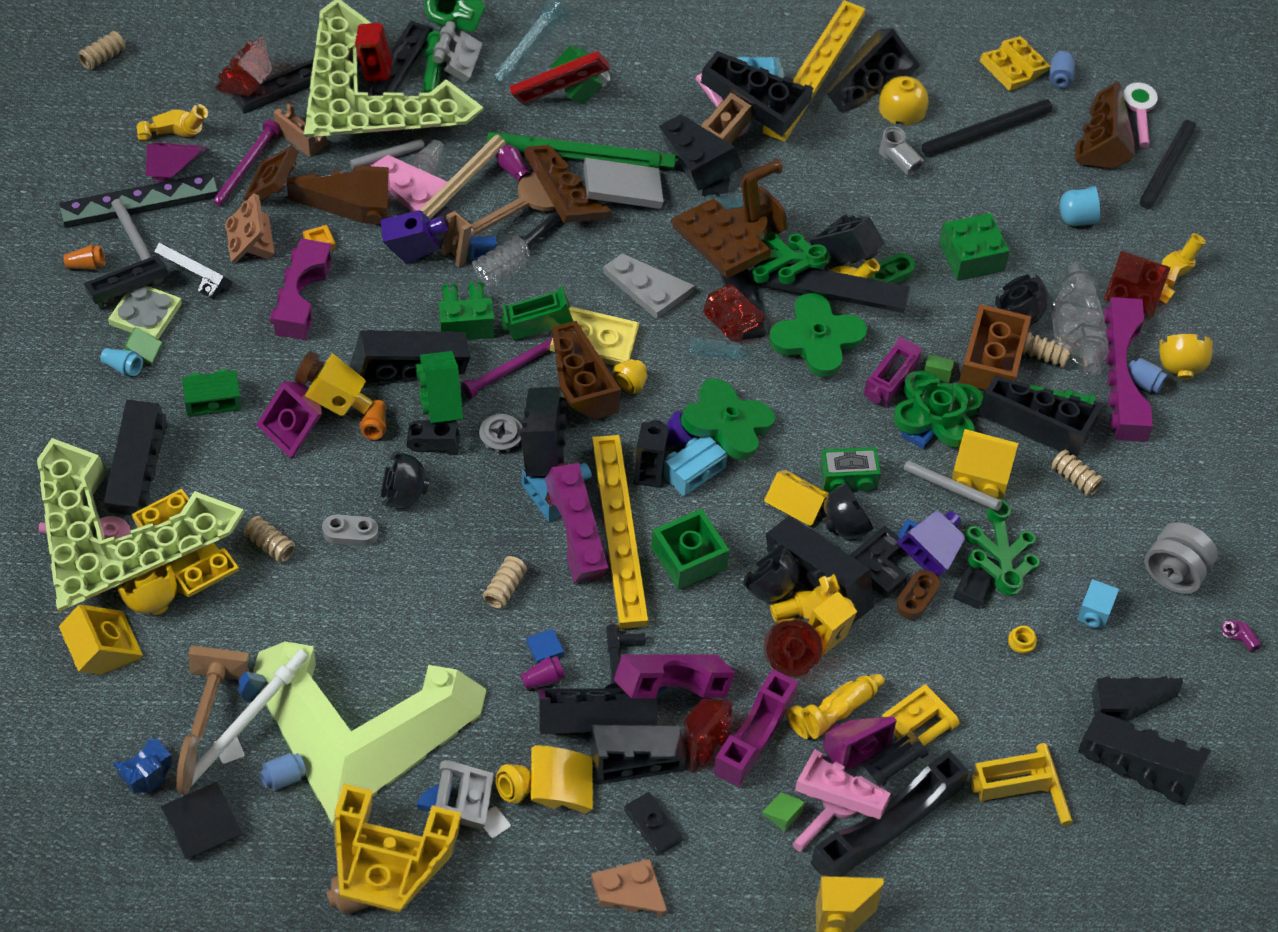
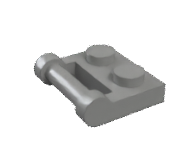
M442 761L439 768L441 779L436 805L434 806L460 812L461 825L482 830L486 823L494 773L453 761ZM453 777L461 778L456 808L448 806Z

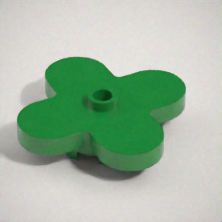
M808 293L796 300L794 308L795 320L780 321L771 328L769 343L777 353L795 355L797 357L800 355L805 359L806 366L811 373L820 377H829L835 375L841 368L842 350L854 349L864 343L867 327L864 321L855 315H833L826 298L819 294Z
M926 371L909 373L905 378L903 392L908 400L896 406L893 416L895 426L908 434H920L931 430L944 444L951 447H960L964 430L974 431V425L969 417L975 416L979 412L983 399L980 390L964 383L956 384L953 382L952 386L947 383H941L940 378Z
M716 378L707 379L702 383L698 391L700 402L688 404L681 415V424L686 431L698 437H711L714 441L720 443L719 446L728 455L736 459L751 458L759 444L756 434L767 433L775 421L774 412L769 406L756 400H739L731 385Z

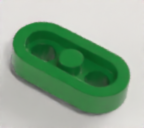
M895 254L878 262L880 269L870 279L898 284L913 275L915 261L907 254Z

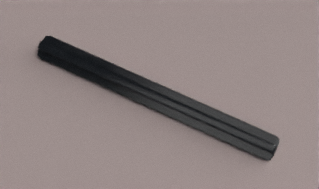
M1049 99L1035 102L922 143L921 150L927 157L1051 113L1053 105Z

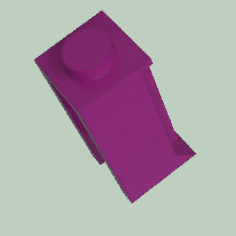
M899 336L894 347L870 378H867L863 396L873 403H878L887 408L904 386L907 375L914 372L919 366L922 348ZM900 355L907 357L889 383L882 380L899 359Z

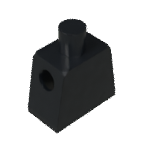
M652 420L641 424L636 447L633 484L661 487L669 427L659 420ZM654 455V464L646 463V456Z

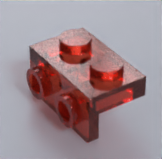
M732 283L709 293L703 309L706 317L735 345L741 342L744 332L763 324L765 316Z

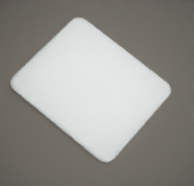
M236 737L219 755L223 764L244 756L238 738Z
M494 806L487 811L486 823L483 828L491 838H494L511 826L497 807Z

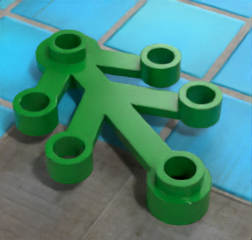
M768 232L763 239V243L776 251H770L771 257L766 259L772 260L771 262L753 269L754 281L758 283L766 282L769 279V273L791 262H798L790 267L781 268L778 272L779 281L783 284H790L794 282L795 275L809 267L822 268L830 261V254L822 245L811 246L804 240L803 235L799 233L788 237V247L778 238V234Z
M999 499L1002 501V505L998 511L989 507L986 510L987 518L994 526L996 544L984 535L982 529L978 526H970L964 537L969 544H979L999 561L1000 568L990 561L986 553L980 549L972 551L968 562L974 568L982 567L994 577L996 588L1002 594L1015 596L1023 588L1022 578L1027 573L1035 572L1040 564V560L1034 554H1026L1021 561V565L1015 570L1012 568L1011 561L1024 549H1030L1035 543L1036 537L1031 531L1024 530L1018 536L1017 541L1009 547L1005 521L1011 513V508L1006 501Z

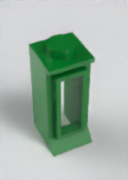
M563 285L556 292L508 306L502 304L504 315L500 316L504 331L509 330L513 340L550 330L554 326L573 322L569 309L571 306Z

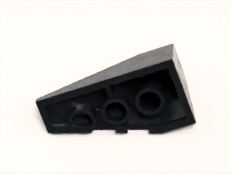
M893 28L878 29L860 47L826 94L837 109L843 112L876 94H880L884 85L893 78L899 76L910 77L920 67V64Z

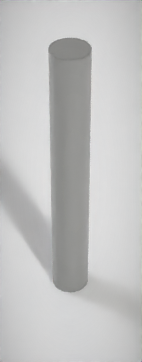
M422 139L352 159L350 160L352 170L355 167L368 166L387 155L398 157L424 149V143Z

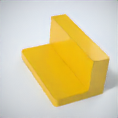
M783 470L777 472L764 501L811 526L814 524L829 493L793 473Z

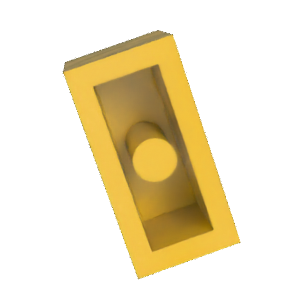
M837 591L813 610L803 637L822 656L847 637L857 613L853 603Z

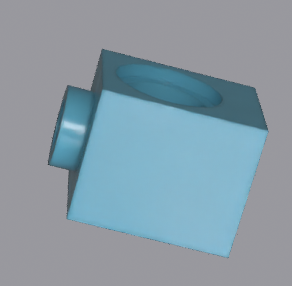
M1092 579L1077 620L1085 623L1087 626L1104 630L1119 589Z

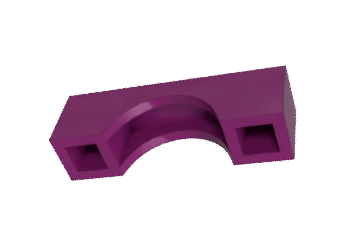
M300 238L297 248L292 250V264L290 268L285 270L284 288H280L278 291V306L272 309L270 323L274 324L275 335L306 340L313 321L311 303L300 296V293L309 284L326 280L332 263L331 243Z
M579 463L552 467L545 478L551 503L558 508L564 521L568 545L567 561L573 583L599 579L608 569Z
M622 654L614 681L630 698H656L661 686L681 687L703 698H720L727 696L735 672L717 654Z
M772 669L759 689L756 700L743 725L735 735L728 737L717 754L714 775L740 788L785 717L786 711L795 701L798 687L797 681Z

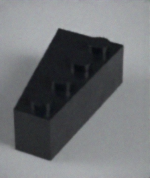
M1097 711L1082 738L1078 752L1090 761L1099 762L1109 767L1116 774L1125 775L1137 781L1142 787L1151 788L1165 795L1170 801L1185 805L1199 779L1211 750L1201 747L1199 751L1188 748L1186 741L1177 738L1174 742L1159 737V732L1151 729L1135 730L1133 723Z

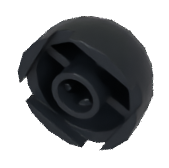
M1026 274L1007 283L1002 288L1004 293L1001 297L997 294L995 305L999 309L1031 316L1030 324H1033L1041 319L1049 306V293L1038 275H1035L1036 278H1031L1029 274Z
M394 451L389 459L393 460L394 463L391 468L386 467L384 472L381 497H386V500L381 503L390 507L406 508L415 504L421 494L425 495L427 493L429 479L425 478L424 467L417 458Z
M846 483L839 485L827 495L823 505L826 517L822 521L830 533L836 531L843 538L857 539L873 530V525Z
M779 547L761 558L756 563L759 567L754 574L749 571L743 580L744 587L757 599L765 602H775L780 599L787 600L797 590L795 586L799 580L800 570L798 562L788 549L783 547L782 550Z

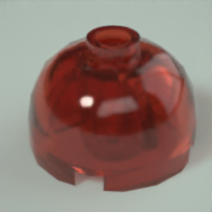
M795 618L780 620L772 625L766 633L763 642L764 656L770 666L776 671L791 677L802 676L810 672L808 670L819 662L823 649L821 637L814 627L804 620Z

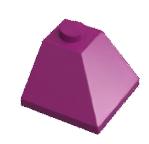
M162 142L148 144L146 176H153V181H168L169 178L177 176L207 152V146Z
M283 381L256 425L290 458H294L322 415L321 405L305 396L309 389L306 385L299 382Z
M894 716L849 720L841 725L834 724L825 732L822 748L832 763L838 762L845 766L844 772L862 764L892 743L897 720Z

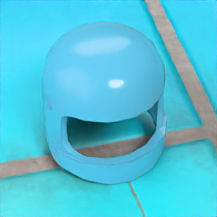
M1090 186L1088 189L1069 190L1062 195L1059 209L1061 218L1067 225L1099 224L1100 202L1096 186Z

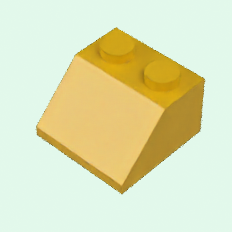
M965 429L952 479L996 499L1003 500L1019 443Z
M79 604L59 625L64 641L79 672L104 674L140 660L143 657L123 611Z
M821 877L816 900V932H854L877 911L884 884L883 878Z

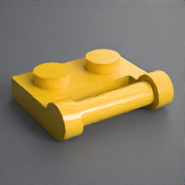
M926 684L882 714V717L894 716L897 720L894 730L897 738H900L909 731L913 732L937 714L941 720L917 737L924 747L948 729L953 730L960 723L952 710Z

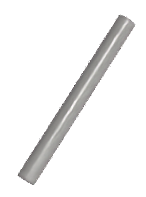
M115 199L111 204L141 260L150 258L151 255L121 199ZM163 278L156 280L153 283L159 284L163 281Z
M907 461L904 465V470L996 511L1001 508L1002 501L911 461Z

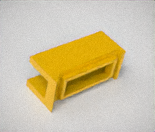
M1045 751L976 763L974 775H970L973 793H978L980 803H983L984 800L1035 791L1049 793L1053 776L1051 772L1045 773L1044 771ZM1031 774V776L987 783V781Z

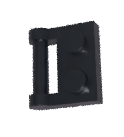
M909 731L863 762L862 765L879 788L887 784V779L919 757L921 759L925 758L929 753L922 742Z

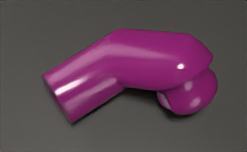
M1226 620L1222 623L1223 635L1230 639L1242 641L1249 652H1255L1262 646L1247 623L1236 620Z

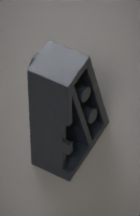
M680 114L659 126L666 146L673 155H676L677 162L698 191L742 168L735 146L684 115Z
M847 214L842 215L809 241L811 245L824 246L829 252L830 261L824 267L832 265L836 267L842 266L847 262L854 264L863 258L865 261H868L878 255L877 250L885 244L870 217L858 216L856 218L854 215H851L848 218Z
M592 725L591 757L597 785L681 772L685 769L686 755L679 726Z

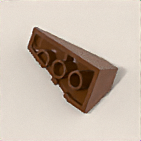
M1117 81L1098 92L1089 112L1092 117L1090 122L1084 124L1082 129L1085 133L1084 137L1078 140L1075 146V161L1078 164L1115 168L1120 164L1128 163L1134 157V139L1121 84Z
M359 166L355 167L352 172L342 173L341 170L332 171V175L321 177L318 174L287 178L289 200L360 223L376 225L381 224L382 219L389 218L391 205L389 167Z
M573 321L552 327L559 387L569 405L594 420L619 413L621 389L578 322Z

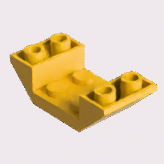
M180 489L133 513L132 517L137 528L151 523L155 526L170 521L169 517L180 514L189 498L183 489ZM214 542L169 562L177 580V592L187 597L239 571V567L225 548L219 550Z

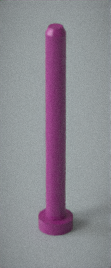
M266 120L262 126L264 131L214 198L215 205H223L271 137L278 136L281 131L278 123L273 120Z
M552 338L474 381L469 379L461 383L462 391L469 399L477 396V391L550 351Z

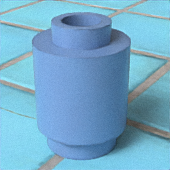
M1058 52L1051 59L1049 81L1056 87H1068L1074 81L1075 60L1069 52Z
M1139 358L1137 362L1132 360L1128 366V372L1133 384L1150 393L1152 391L1159 393L1168 374L1163 372L1162 368L1142 358Z
M288 753L263 763V770L259 772L264 787H270L272 791L301 781V777L307 774L305 764L298 753L293 755Z

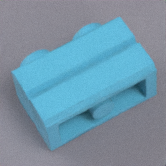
M711 437L693 438L687 443L685 449L679 453L672 452L666 457L663 471L664 478L672 486L674 485L675 489L682 496H685L726 468L727 453L719 445H716V442Z

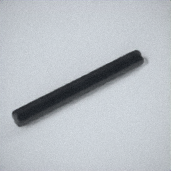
M1189 119L1183 121L1141 196L1139 202L1141 207L1152 208L1194 133L1195 122H1191Z

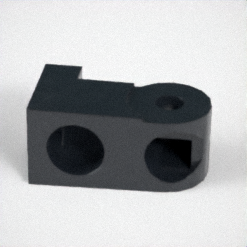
M417 420L409 424L406 444L408 449L414 452H425L427 450L447 451V455H458L460 431L457 420L430 423V420Z

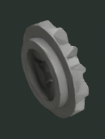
M492 415L485 419L480 426V441L485 443L487 449L493 448L496 452L499 450L509 452L512 447H518L522 425L516 418L510 415ZM504 427L505 435H503V438L498 439L497 434Z

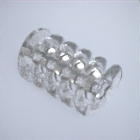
M514 236L511 238V241L507 240L502 246H497L494 251L487 252L486 256L482 255L478 260L472 261L474 272L483 283L493 288L495 280L498 283L503 282V275L506 278L511 277V270L514 273H518L520 266L522 268L528 267L529 248L523 239Z

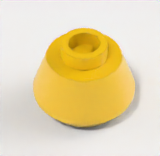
M630 359L614 366L613 378L624 392L639 394L642 391L648 376L647 368L641 361Z
M502 765L496 775V787L500 796L512 804L520 803L531 792V771L522 765Z

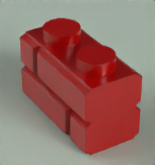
M368 23L358 25L355 46L364 79L366 81L388 80L391 72L392 58L383 24Z

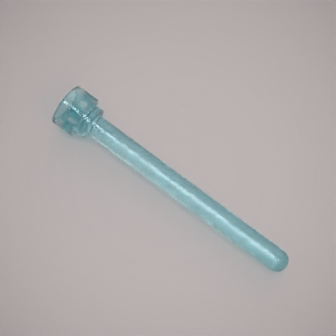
M547 0L544 3L540 18L493 76L495 83L503 81L546 24L560 16L564 8L558 0Z

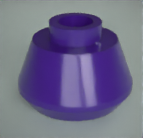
M683 411L674 412L665 424L669 427L668 442L675 446H686L691 439H698V436L689 433L682 426L681 415Z

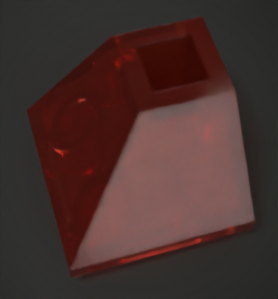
M260 35L254 42L250 39L241 49L243 54L238 51L229 61L231 67L226 66L217 76L220 79L214 87L217 91L249 96L271 72L272 67L263 36Z
M1123 249L1118 257L1103 300L1110 302L1111 297L1142 299L1143 313L1153 317L1171 267Z
M702 699L685 718L683 735L688 767L693 773L700 765L705 766L713 756V750L718 745L723 746L731 734L729 727L733 720L731 716L733 703L728 700Z

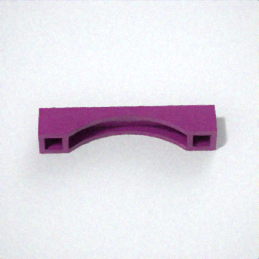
M1111 297L1108 308L1105 307L1103 310V323H1107L1104 343L1108 344L1109 347L1106 351L1105 361L1106 365H1110V370H1108L1107 385L1111 386L1112 389L1108 399L1109 407L1113 408V413H1111L1110 429H1114L1115 440L1147 442L1153 427L1151 404L1133 384L1126 362L1127 350L1131 343L1139 336L1143 325L1142 299Z

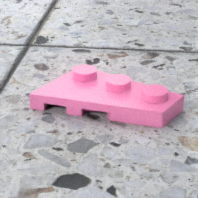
M389 155L371 165L389 167L390 193L411 212L420 210L447 183V181Z
M814 749L797 780L795 791L806 794L809 797L833 803L839 807L860 812L865 816L881 819L888 805L891 793L879 788V786L862 776L853 777L844 772L845 766L838 762L832 765L822 759L823 754Z

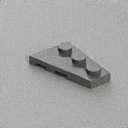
M623 253L603 267V274L656 319L690 296L695 290V285Z

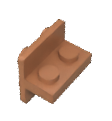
M253 194L227 219L225 224L230 259L235 263L246 252L268 260L275 254L269 214L261 211L259 195Z

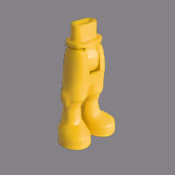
M880 674L863 675L858 677L856 681L851 680L838 687L832 694L823 699L819 707L813 704L805 708L794 705L786 711L788 723L802 738L808 739L812 737L816 739L823 735L836 721L846 719L856 708L873 698L878 692V688L885 683V680Z

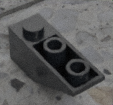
M1111 676L1097 678L1092 690L1094 714L1098 711L1128 722L1177 697L1183 684V678H1172L1169 676L1160 678H1143L1140 676L1132 678H1115Z

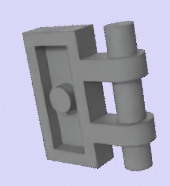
M449 21L440 31V41L436 43L433 50L435 54L433 60L436 63L445 61L447 63L445 71L466 83L471 77L482 43L464 31L455 35V24Z

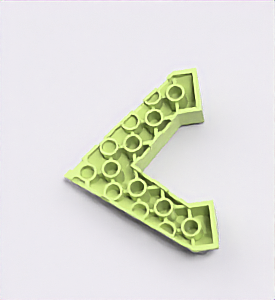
M334 0L320 10L304 138L464 125L483 111V107L447 79L430 93H419V96H404V93H383V96H368V93H358V52L355 46L357 28L360 24L371 22L342 0Z
M52 438L37 459L41 477L40 486L42 501L45 507L44 516L49 553L52 559L51 568L53 583L56 589L58 612L231 535L244 514V510L194 491L181 513L169 517L170 521L155 526L151 523L133 529L131 534L114 539V536L105 539L93 498L94 493L107 475L99 455Z
M283 642L262 650L258 653L253 673L263 675L268 682L260 690L261 693L275 677L274 673L281 665L285 666L300 649L309 656L294 673L295 677L288 685L284 684L268 701L266 706L280 727L282 735L292 753H298L301 756L306 767L308 782L318 801L325 809L333 827L335 808L343 784L372 790L374 797L377 795L378 790L385 785L389 786L425 759L426 754L437 746L441 747L456 736L458 730L469 722L473 723L479 719L486 695L484 687L460 671L428 665L423 689L420 692L351 731L312 679L316 665L314 646Z

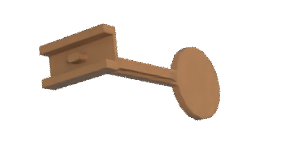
M536 174L526 175L520 180L517 189L519 198L473 224L468 223L455 211L447 214L448 231L444 232L441 253L446 255L451 252L456 257L455 265L460 267L467 262L470 236L475 237V235L526 207L541 211L555 210Z
M192 645L188 654L190 674L204 675L207 682L191 734L185 737L180 752L177 770V791L181 795H187L192 785L198 743L204 735L219 684L223 682L224 678L239 680L245 671L250 672V669L247 668L249 653Z

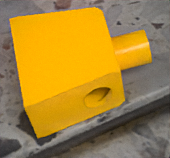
M331 353L305 394L307 398L340 416H344L351 406L365 414L373 402L360 393L366 382L365 379L333 353Z

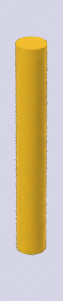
M1041 743L1036 746L1037 752L1045 751L1046 754L1044 771L1045 773L1051 772L1053 776L1050 792L1062 826H1069L1073 821L1048 745Z

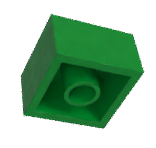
M991 213L944 222L942 225L939 244L957 281L1005 271L1010 251Z
M453 352L421 354V364H416V373L420 389L423 388V390H419V400L423 415L428 414L430 423L463 419L459 372Z
M703 509L657 527L652 531L651 549L678 590L726 570L728 567L730 550Z

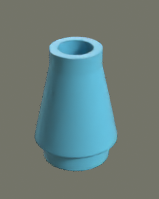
M105 348L101 353L100 359L102 363L107 364L126 377L136 376L142 369L143 359L136 351Z

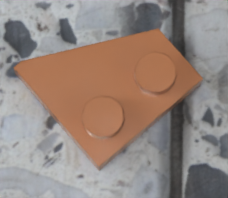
M650 859L591 874L599 906L621 907L626 911L638 912V909L656 912V916H666L667 910Z

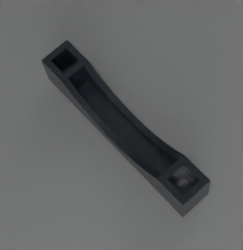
M948 750L926 766L903 791L888 802L881 819L867 817L855 825L836 831L815 846L811 865L822 877H843L962 790L965 786L969 770Z

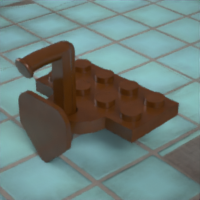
M775 159L773 162L764 164L743 176L741 190L744 207L727 210L713 198L671 219L672 228L726 278L770 258V248L763 243V239L768 232L780 234L787 230V220L783 206L765 188L758 186V180L773 173L781 174L783 171L781 160Z

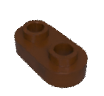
M311 351L306 354L296 374V382L306 385L308 381L313 382L323 362L319 361V354Z
M920 570L913 575L899 595L897 602V611L903 618L915 620L924 614L938 593L940 585L938 576L929 570ZM921 586H925L928 589L924 590L923 588H921Z

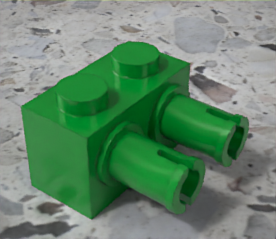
M475 281L468 284V300H459L458 286L451 283V292H449L448 283L442 286L443 301L438 302L440 332H465L467 340L494 338L492 298H485L484 283L477 281V290L475 289Z

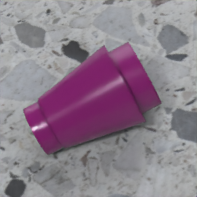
M506 145L496 154L497 164L517 179L518 182L526 175L531 174L516 147Z
M548 656L525 671V673L520 674L526 690L560 683L559 680L566 678L557 656L551 659Z

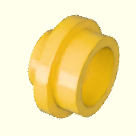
M1018 626L1010 632L1008 644L1015 652L1026 654L1033 651L1036 647L1037 637L1031 628Z

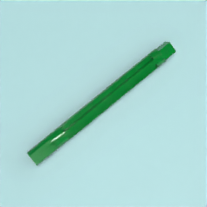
M488 132L487 137L488 143L495 135H500L505 140V146L512 145V147L518 149L519 153H525L528 146L550 145L561 158L585 161V158L652 168L670 170L675 168L676 155L663 154L657 151Z

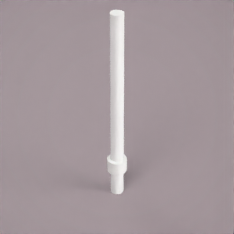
M300 649L285 666L281 665L274 673L275 677L196 763L192 785L284 684L288 685L295 677L294 673L309 657L305 652Z

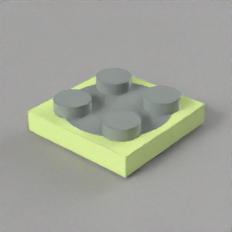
M144 285L126 292L108 318L109 325L130 333L137 327L154 338L159 339L182 305V301L179 297Z

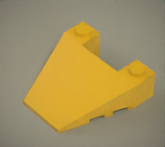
M343 784L335 808L334 819L339 898L400 913L451 858L459 832L461 813L432 806L423 836L421 837L367 823L372 808L373 791Z

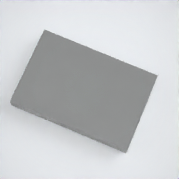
M585 158L583 165L588 199L662 208L663 195L659 168Z

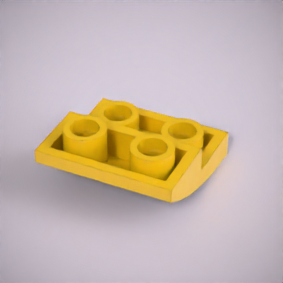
M1021 36L1003 41L1000 49L982 53L979 60L1009 91L1032 82L1050 69V65Z
M533 746L531 748V800L552 809L563 805L584 814L593 810L592 757L557 747Z

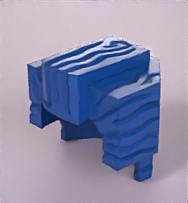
M149 738L140 753L128 761L113 762L115 768H117L118 775L134 794L151 793L166 783L164 775L173 764L171 754L161 745L157 738L154 740Z

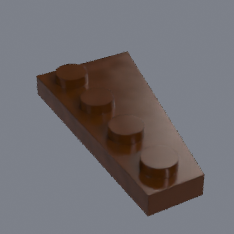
M550 145L526 147L524 155L563 223L610 218L612 211L608 206H602L598 200L587 198L586 188L582 185L583 180L577 174L575 175L568 170L569 165Z

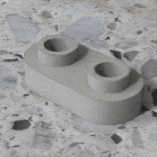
M331 515L322 524L323 537L332 544L369 546L375 543L379 536L378 524L370 517Z

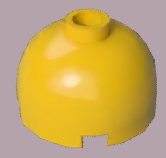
M899 76L890 80L884 85L879 97L880 113L885 119L896 124V121L905 122L904 125L916 124L925 117L928 109L927 90L920 81L909 76Z
M1177 334L1167 336V342H1164L1162 339L1159 342V355L1163 367L1171 374L1178 375L1179 379H1193L1194 375L1200 374L1207 369L1211 362L1213 340L1205 336V341L1197 340L1196 334Z
M170 563L165 564V567H158L133 578L123 586L122 584L118 585L117 589L125 604L137 613L158 615L168 609L167 605L173 601L177 594V580Z

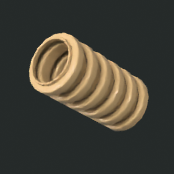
M112 31L110 35H105L103 38L98 39L97 42H93L91 46L85 47V50H80L79 59L85 68L93 70L95 66L98 67L101 63L106 62L107 59H111L113 55H118L119 51L123 52L126 49L125 42L119 33Z
M1028 332L1022 355L1027 353L1031 358L1036 356L1037 360L1042 358L1045 359L1046 363L1051 361L1055 366L1060 364L1061 368L1067 365L1072 351L1071 345L1065 347L1061 342L1056 344L1055 340L1050 342L1047 341L1048 338L1046 337L1041 339L1039 338L1040 335L1034 337L1031 336V332Z
M1068 450L1061 451L1052 462L1051 469L1054 471L1058 470L1060 476L1065 475V479L1067 481L1071 480V484L1074 486L1078 485V489L1080 491L1084 490L1085 495H1093L1101 486L1103 477L1100 475L1096 476L1094 470L1089 471L1090 467L1087 465L1083 466L1081 460L1076 461V457L1074 455L1070 456Z
M261 516L253 517L245 525L244 536L250 538V541L256 543L264 552L269 553L278 563L286 561L293 554L295 543L289 540L287 536H282V533L278 530L276 531L275 527L269 525L267 521H263Z
M507 556L504 559V563L499 568L500 570L496 572L487 590L483 593L484 600L494 608H505L507 601H509L515 588L519 585V581L522 580L523 575L527 572V566L524 562L513 556Z

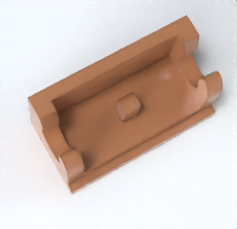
M287 104V113L285 115L279 108L274 111V121L281 128L279 134L309 157L328 145L326 136L304 138L306 123L295 115L294 107L290 104Z

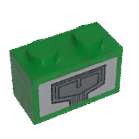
M876 447L822 449L819 467L824 491L831 492L844 483L848 485L851 491L860 490L866 492L878 489L881 473Z

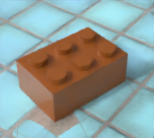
M979 304L959 384H969L986 390L994 376L1015 381L1031 316Z

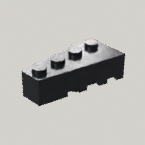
M716 51L702 69L701 83L724 99L730 93L741 98L751 105V117L783 137L810 103L814 87L806 84L802 86L794 83L791 78L785 76L783 78L769 73L767 69L762 67L757 69L747 65L748 62Z
M361 330L350 366L365 379V384L377 382L378 386L389 385L388 380L404 378L405 382L415 381L417 379L416 364H421V354L452 351L459 374H464L470 360V352L465 332Z
M994 376L984 393L978 414L1056 450H1068L1070 452L1069 455H1074L1077 459L1096 426L1104 403L1094 401L1093 404L1081 402V397L1070 395L1069 398L1054 395V391L1050 389L1034 390L1030 389L1029 384Z
M560 387L528 389L526 408L524 409L525 418L522 420V428L520 430L526 477L547 476L552 467H558L560 464L565 463L564 447L566 446L565 430H567L566 413H568V402L565 397H562Z
M126 399L104 504L110 513L132 515L149 505V489L155 477V468L168 425L166 414H163L159 403Z
M790 515L766 533L767 552L769 553L779 547L783 550V547H786L798 562L800 570L799 581L810 591L821 586L819 582L821 577L826 576L828 578L835 574L840 587L838 592L843 597L848 598L857 610L852 624L874 607L870 568Z
M622 688L539 689L540 735L574 732L589 733L592 732V725L657 726V695L656 698H630Z

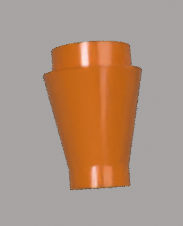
M92 244L64 254L66 269L99 270V267L105 266L104 251L101 246Z
M374 400L360 422L361 433L367 439H380L387 431V405L384 401Z

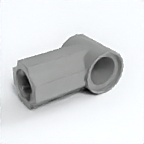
M892 126L884 130L879 147L880 155L885 159L893 160L906 175L911 177L923 167L925 161L905 141L904 131Z

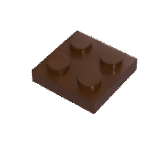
M291 145L262 161L243 199L247 201L253 194H257L260 200L264 201L271 194L281 192L287 185L286 179L288 174L296 166L295 160L299 151Z

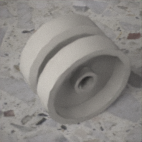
M1176 522L1170 523L1163 528L1156 542L1147 552L1144 562L1151 577L1160 585L1174 592L1189 594L1200 588L1207 573L1210 572L1216 563L1218 552L1211 538L1203 531L1192 525Z

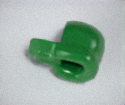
M425 0L424 2L425 13L430 21L442 27H445L446 23L450 21L455 24L454 30L461 29L468 32L477 30L480 19L486 9L485 3L481 0Z

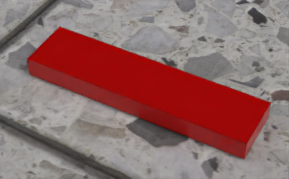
M595 51L511 85L510 93L523 105L610 70L609 62L598 51Z

